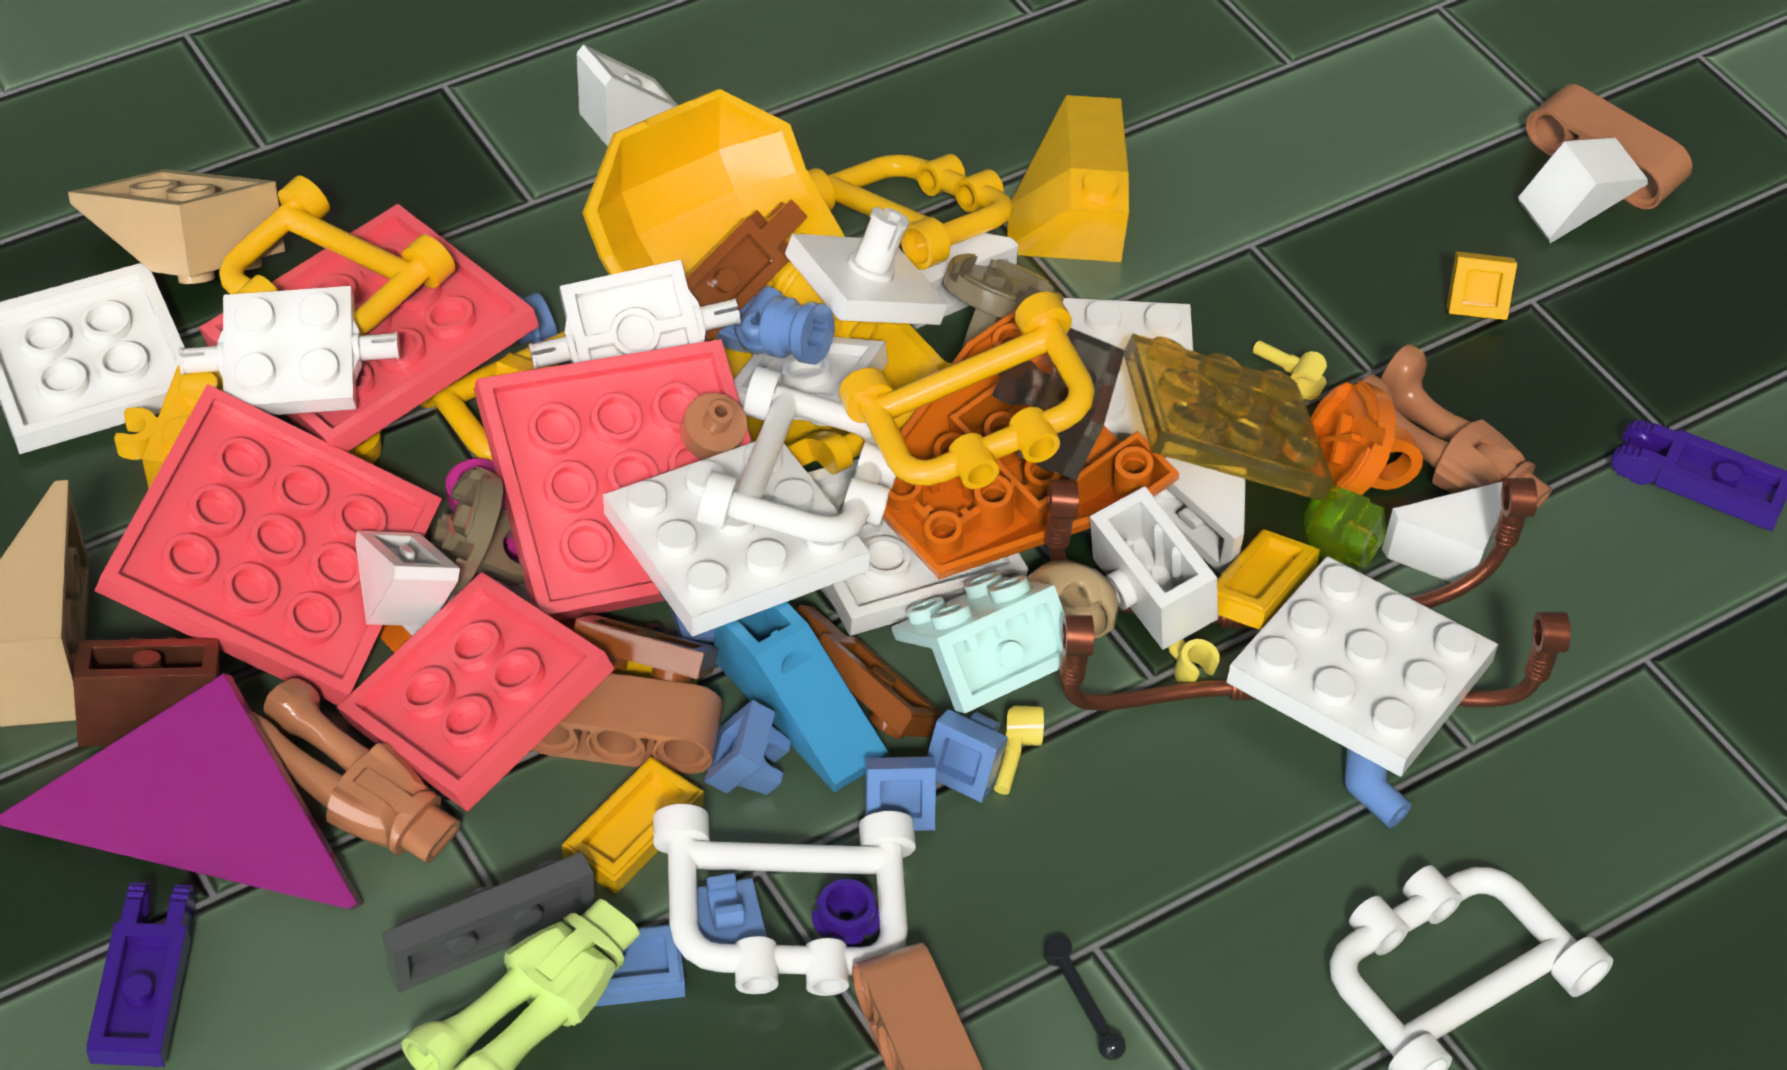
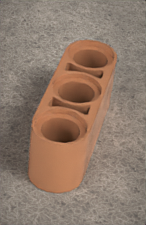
M1567 84L1530 113L1526 120V130L1530 140L1537 148L1551 157L1564 141L1616 138L1648 179L1646 186L1623 199L1640 209H1652L1658 206L1683 184L1692 173L1693 164L1691 157L1686 149L1677 141L1576 84Z
M610 673L532 750L548 756L640 768L650 757H653L675 773L697 774L704 772L712 764L724 705L722 699L714 691L703 686Z
M916 943L852 964V979L857 1000L887 1070H983L935 962L924 943Z

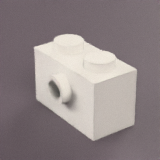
M1145 486L1090 516L1093 559L1104 572L1105 577L1114 586L1118 598V606L1123 610L1130 607L1162 650L1218 620L1216 575Z

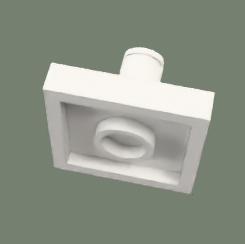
M880 207L873 208L863 238L792 233L785 255L839 320L940 325L948 307V303L900 250L899 245L904 232L908 229L909 220L897 210L885 208L883 211Z

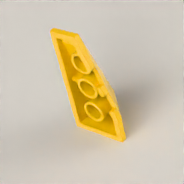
M1065 96L1011 200L1014 209L1007 221V237L1012 238L1019 245L1018 256L1109 262L1122 261L1129 215V172L1121 99Z

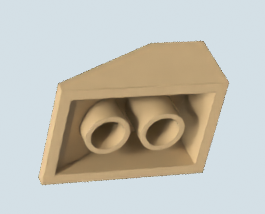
M168 169L68 192L72 206L150 271L177 275L178 282L181 284L203 283L215 279L214 270L221 268L222 261L230 250L279 208L276 181ZM283 237L252 263L247 270L261 267L262 257L285 252Z
M68 480L53 482L0 559L1 727L76 721L73 673L78 640H87L90 563Z

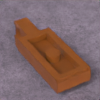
M792 199L787 203L780 202L765 217L758 210H754L747 217L741 218L685 274L688 289L696 298L700 307L735 298L738 305L737 310L740 311L789 262L785 255L788 246L785 239L807 218V215ZM723 327L706 330L704 342L710 341Z
M800 605L796 609V612L809 624L854 698H858L872 710L869 718L876 727L897 739H902L903 736H933L936 722L943 715L938 708L862 641L854 636H846L816 608Z

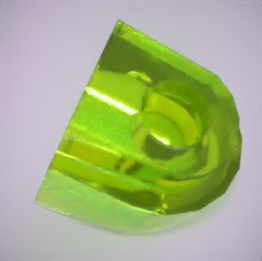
M1332 485L1319 487L1311 498L1304 516L1305 537L1311 546L1320 549L1319 556L1323 559L1329 556L1348 567L1353 565L1362 568L1366 567L1385 540L1386 523L1384 507L1371 503L1370 498Z

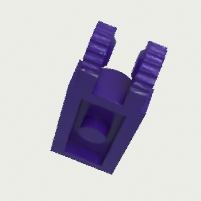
M1635 419L1634 422H1629L1623 433L1624 437L1622 440L1625 441V445L1622 444V447L1618 446L1610 459L1612 460L1610 464L1613 466L1612 470H1615L1617 475H1621L1623 478L1627 477L1631 482L1639 485L1655 482L1654 485L1773 532L1787 499L1786 470L1681 429L1677 432L1656 423L1651 424L1649 421H1643L1642 419L1640 421Z
M132 882L128 886L120 922H114L87 1040L86 1052L90 1064L165 1067L190 946L189 936L195 911L193 885H175L169 899L165 924H147L152 908L149 883Z

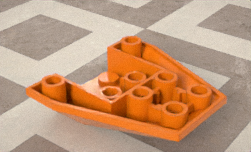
M1016 309L967 342L950 366L1021 336L1022 333L1015 322ZM1045 353L918 408L900 433L914 458L928 460L947 453L950 445L962 435L977 433L984 437L1008 427L1011 418L1022 409L1038 407L1045 411L1063 402L1067 398L1069 391L1055 376V365L1048 353ZM1088 411L1080 422L1057 434L1060 446L1051 458L1043 462L1031 463L1025 460L1020 450L996 460L999 465L998 476L992 483L983 488H967L959 476L932 486L912 485L898 479L896 476L893 488L890 489L882 519L940 580L1045 544L1049 480H1077L1079 507L1077 519H1073L1072 535L1091 528V515L1144 486L1155 497L1179 479V472L1138 431L1120 442Z

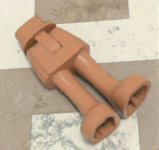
M1413 344L1405 345L1394 355L1381 379L1371 374L1362 380L1382 388L1392 399L1396 414V425L1412 433L1423 456V460L1436 469L1432 480L1434 485L1454 494L1502 482L1505 478H1533L1537 486V509L1550 496L1552 488L1533 475L1535 464L1526 461L1522 453L1499 431L1483 419L1470 422L1454 415L1436 403L1427 394L1422 384L1427 369V359L1425 354ZM1416 425H1418V426L1422 427L1423 429L1429 431V432L1432 433L1433 435H1431V434H1429L1428 432H1426V431L1420 429V428L1417 427Z
M299 678L288 679L277 685L267 695L264 704V717L252 712L291 780L327 809L326 822L367 842L386 848L389 847V850L398 856L408 851L426 864L431 863L458 832L460 820L440 808L441 797L427 787L414 769L388 743H377L369 750L339 729L320 711V696L317 690L310 684ZM299 738L306 740L330 757L346 772L343 776L308 755L291 741Z

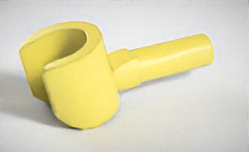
M1261 340L1257 341L1254 345L1253 353L1291 373L1288 383L1293 393L1307 400H1314L1319 397L1327 383L1326 378L1323 376L1327 369V363L1322 354L1310 351L1299 358L1293 354L1289 355Z
M1182 639L1168 647L1169 653L1177 660L1174 667V676L1180 684L1197 681L1199 670L1191 662L1199 664L1208 675H1213L1218 666L1219 652L1212 643L1206 640L1194 639L1186 642Z
M1013 706L1008 710L1004 735L1008 739L993 788L995 792L1003 795L1010 793L1021 757V745L1042 746L1044 729L1043 707Z

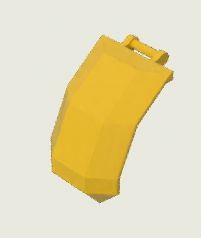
M721 89L708 92L614 132L582 212L598 256L609 275L681 260L684 274H686L741 218L747 217L754 210H758L765 217L777 204L782 201L787 203L790 199L807 215V218L792 232L793 234L845 237L805 167L791 125ZM792 233L785 239L788 244ZM774 277L764 287H773ZM880 322L875 335L871 339L885 341L888 363L882 371L886 375L893 391L951 365V363L944 361L909 323ZM717 334L710 341L716 340ZM724 347L734 380L754 354L738 352ZM917 409L894 418L899 431L902 430ZM746 416L751 441L755 442L764 420ZM792 420L784 440V444L802 467L813 461H818L832 475L851 467L853 458L861 455L865 443L864 439L852 432L831 426H817L810 423V421Z

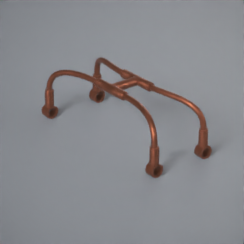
M1533 478L1504 479L1501 488L1502 508L1495 532L1493 533L1495 544L1488 556L1475 569L1444 587L1410 597V599L1427 608H1433L1468 593L1487 580L1502 564L1510 548L1517 545L1526 518L1533 517L1536 513L1538 497L1535 480ZM1076 479L1049 480L1047 494L1048 516L1044 541L1049 548L1050 561L1067 560L1065 548L1070 544L1073 519H1077L1078 483ZM1118 606L1119 611L1135 614L1130 607L1123 610ZM1537 612L1535 614L1532 626L1533 644L1524 667L1526 677L1519 684L1503 690L1469 691L1458 706L1500 707L1515 704L1531 696L1542 682L1549 679L1558 653L1567 652L1569 649L1571 626L1568 614L1566 612ZM1092 615L1063 616L1062 654L1058 677L1063 683V691L1066 698L1076 707L1085 710L1108 711L1215 696H1229L1230 700L1233 701L1258 700L1226 683L1227 680L1191 682L1114 694L1086 693L1080 689V684L1085 679L1088 656H1093L1094 652ZM1218 615V620L1212 622L1218 623L1220 628H1251Z

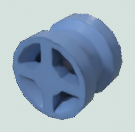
M777 296L768 303L761 317L759 339L762 350L768 356L786 358L793 354L798 362L816 365L825 358L831 347L834 336V317L831 309L826 304L808 302L801 306L795 298Z

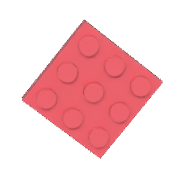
M481 572L341 702L337 709L349 725L375 744L388 743L422 779L468 812L615 668L604 651Z

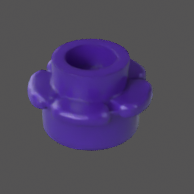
M853 879L836 880L827 885L816 899V906L818 908L812 913V924L817 933L822 937L829 936L830 938L839 939L845 942L847 947L856 946L863 942L864 936L875 934L880 926L879 910L875 907V897L869 887L860 881ZM840 914H851L853 917L850 920H843Z

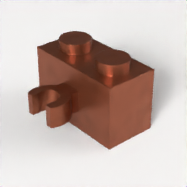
M131 637L129 640H78L73 673L78 747L100 746L106 748L219 677L218 639H176L175 637L139 639V637Z

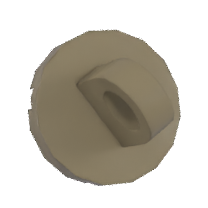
M970 253L954 256L948 264L943 283L949 292L975 308L962 349L967 342L1015 309L1017 310L1026 298L1039 292H1053L1054 287L1044 277L1005 260L998 259L997 261L991 259L989 267L975 265L978 256ZM1056 293L1063 302L1064 298L1062 297L1061 293Z
M475 466L466 471L450 492L452 494L450 498L459 502L452 515L443 512L441 519L438 518L430 543L460 568L459 579L450 593L451 596L458 594L469 583L475 573L479 574L481 572L505 584L516 586L525 584L520 563L511 560L503 547L504 538H513L506 510L501 508L503 496L502 478L495 473Z

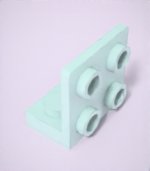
M997 571L978 576L964 584L966 593L947 602L944 601L943 597H937L912 606L906 611L909 619L891 627L895 640L932 649L955 711L967 713L1059 670L1062 654V620L1065 613L1054 585L1028 581L1024 575L1012 578L1002 577L1001 572Z

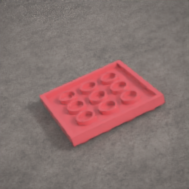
M399 204L391 207L350 234L402 258V251L422 234L429 235L440 242L449 252L455 263V271L437 288H429L422 284L374 329L365 334L375 335L398 332L400 359L362 361V368L356 380V409L285 414L303 431L326 441L330 447L336 446L346 452L359 446L366 439L409 413L424 401L453 382L461 379L464 375L539 327L533 307ZM324 249L271 283L278 291L351 286L356 311L386 284L389 279L328 249ZM223 313L199 327L208 347L217 346L218 339L223 330Z
M718 339L477 379L474 393L496 474L502 478V498L530 603L556 621H562L665 601L658 588L605 516L603 494L702 460L691 454L681 440L680 424L688 405L700 395L720 393L731 397L741 406L722 340ZM748 427L740 447L752 443Z
M207 384L101 574L95 592L193 638H217L220 651L284 681L291 678H299L313 686L320 698L338 706L351 694L383 626L366 624L355 545L357 531L420 533L422 536H425L442 498L336 446L330 447L326 441Z

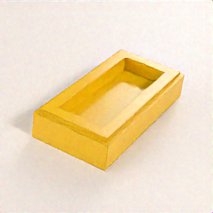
M1262 529L1217 579L1218 615L1261 631L1317 568L1320 549Z
M650 757L562 844V858L565 859L582 852L594 873V880L616 895L659 851L653 844L654 813L663 807L674 804H691L702 807L704 805V791L653 757Z

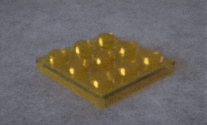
M1132 333L1123 355L1152 453L1320 501L1325 499L1334 480L1297 382L1290 376L1277 370L1268 369L1261 372L1241 366L1237 361L1224 354L1212 353L1207 356L1187 350L1178 342L1167 337L1159 336L1150 339Z

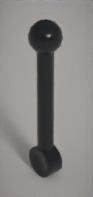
M1051 936L1044 945L1043 956L1045 961L1052 966L1060 968L1100 1039L1098 1041L1099 1053L1105 1059L1118 1060L1126 1051L1125 1039L1119 1033L1111 1031L1070 959L1072 952L1071 942L1064 936Z

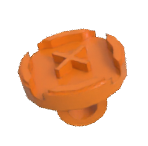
M1357 381L1358 383L1355 385L1348 382L1338 385L1320 401L1306 427L1305 436L1312 438L1309 445V453L1301 451L1299 464L1302 479L1307 489L1314 496L1338 504H1346L1359 499L1371 487L1382 490L1402 487L1418 475L1423 465V456L1412 433L1396 425V414L1392 399L1382 388L1363 381ZM1403 452L1396 461L1387 464L1390 453Z

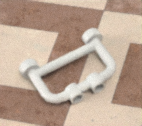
M756 366L748 387L743 411L746 416L764 420L763 426L739 484L736 477L711 471L701 499L697 522L724 529L730 517L821 543L846 541L856 536L866 522L880 526L890 489L893 488L896 475L887 466L867 423H858L851 420L842 403L780 386L781 372ZM794 416L852 432L865 440L855 475L852 477L842 512L837 516H820L761 499Z
M674 804L659 809L653 815V844L657 850L668 854L669 925L675 946L685 959L701 969L721 973H735L736 989L746 994H763L775 990L778 987V974H806V989L815 995L830 996L846 991L849 988V975H852V964L854 962L897 950L906 945L908 924L903 858L911 855L916 848L912 817L898 811H881L867 815L859 823L860 846L710 841L709 815L705 809L691 804ZM696 869L876 874L880 922L879 938L872 945L865 947H847L845 942L834 938L813 940L805 946L777 945L773 939L761 936L743 938L735 944L712 942L703 936L698 926Z
M1429 865L1417 871L1406 882L1403 894L1408 900L1392 909L1381 896H1374L1358 906L1349 919V924L1355 931L1349 933L1336 945L1329 962L1331 981L1341 998L1393 1055L1394 1058L1388 1070H1448L1452 1057L1437 1039L1550 971L1554 979L1570 996L1578 997L1583 995L1606 976L1614 960L1593 937H1585L1577 941L1533 894L1510 874L1492 867H1470L1445 878L1433 865ZM1476 894H1487L1501 901L1541 943L1405 1025L1363 980L1358 972V964L1363 958L1374 952L1377 955L1387 954L1404 940L1408 932L1427 921L1431 924L1442 922L1458 908L1463 900Z

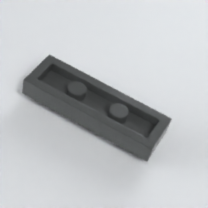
M582 852L562 860L545 861L534 867L528 874L496 887H481L468 894L459 902L429 914L419 913L401 921L395 928L382 932L388 972L398 992L400 993L514 946L546 927L560 921L563 922V918L570 913H576L581 916L595 903L594 873Z

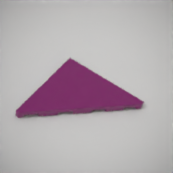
M224 673L0 814V825L346 909H356L364 904L232 676Z

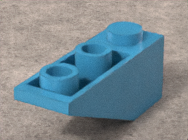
M788 602L714 629V647L719 648L715 663L750 701L754 700L775 711L772 725L791 740V746L834 793L865 774V758H888L886 747L809 624Z

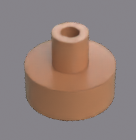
M706 393L696 397L688 405L680 424V436L684 446L691 454L702 460L740 447L747 432V417L742 407L731 397L720 393Z

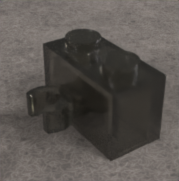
M1070 328L1067 336L1093 381L1095 395L1092 407L1080 422L1057 434L1060 440L1057 452L1051 458L1035 464L1044 470L1056 472L1077 480L1104 426L1125 350ZM1029 360L999 373L1000 378L992 395L1008 404H1027L1045 411L1063 402L1067 398L1069 391L1052 360H1050L1045 372L1039 370ZM1019 450L1017 456L1025 459Z

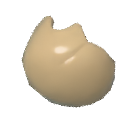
M1055 560L1042 565L1028 576V581L1055 586L1065 615H1092L1094 638H1102L1114 629L1118 617L1116 590L1109 579L1096 569L1069 560Z

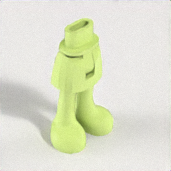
M598 899L581 916L576 913H570L563 918V922L560 921L534 933L506 951L504 963L507 973L476 1001L456 1015L443 1021H431L415 1027L402 1040L401 1045L405 1056L416 1070H515L522 1059L536 1045L560 1026H576L577 1023L583 1021L599 1001L615 971H618L624 964L622 953L639 937L638 928L629 918L603 899ZM524 1001L529 1004L501 1034L481 1050L467 1057L473 1045L499 1020Z

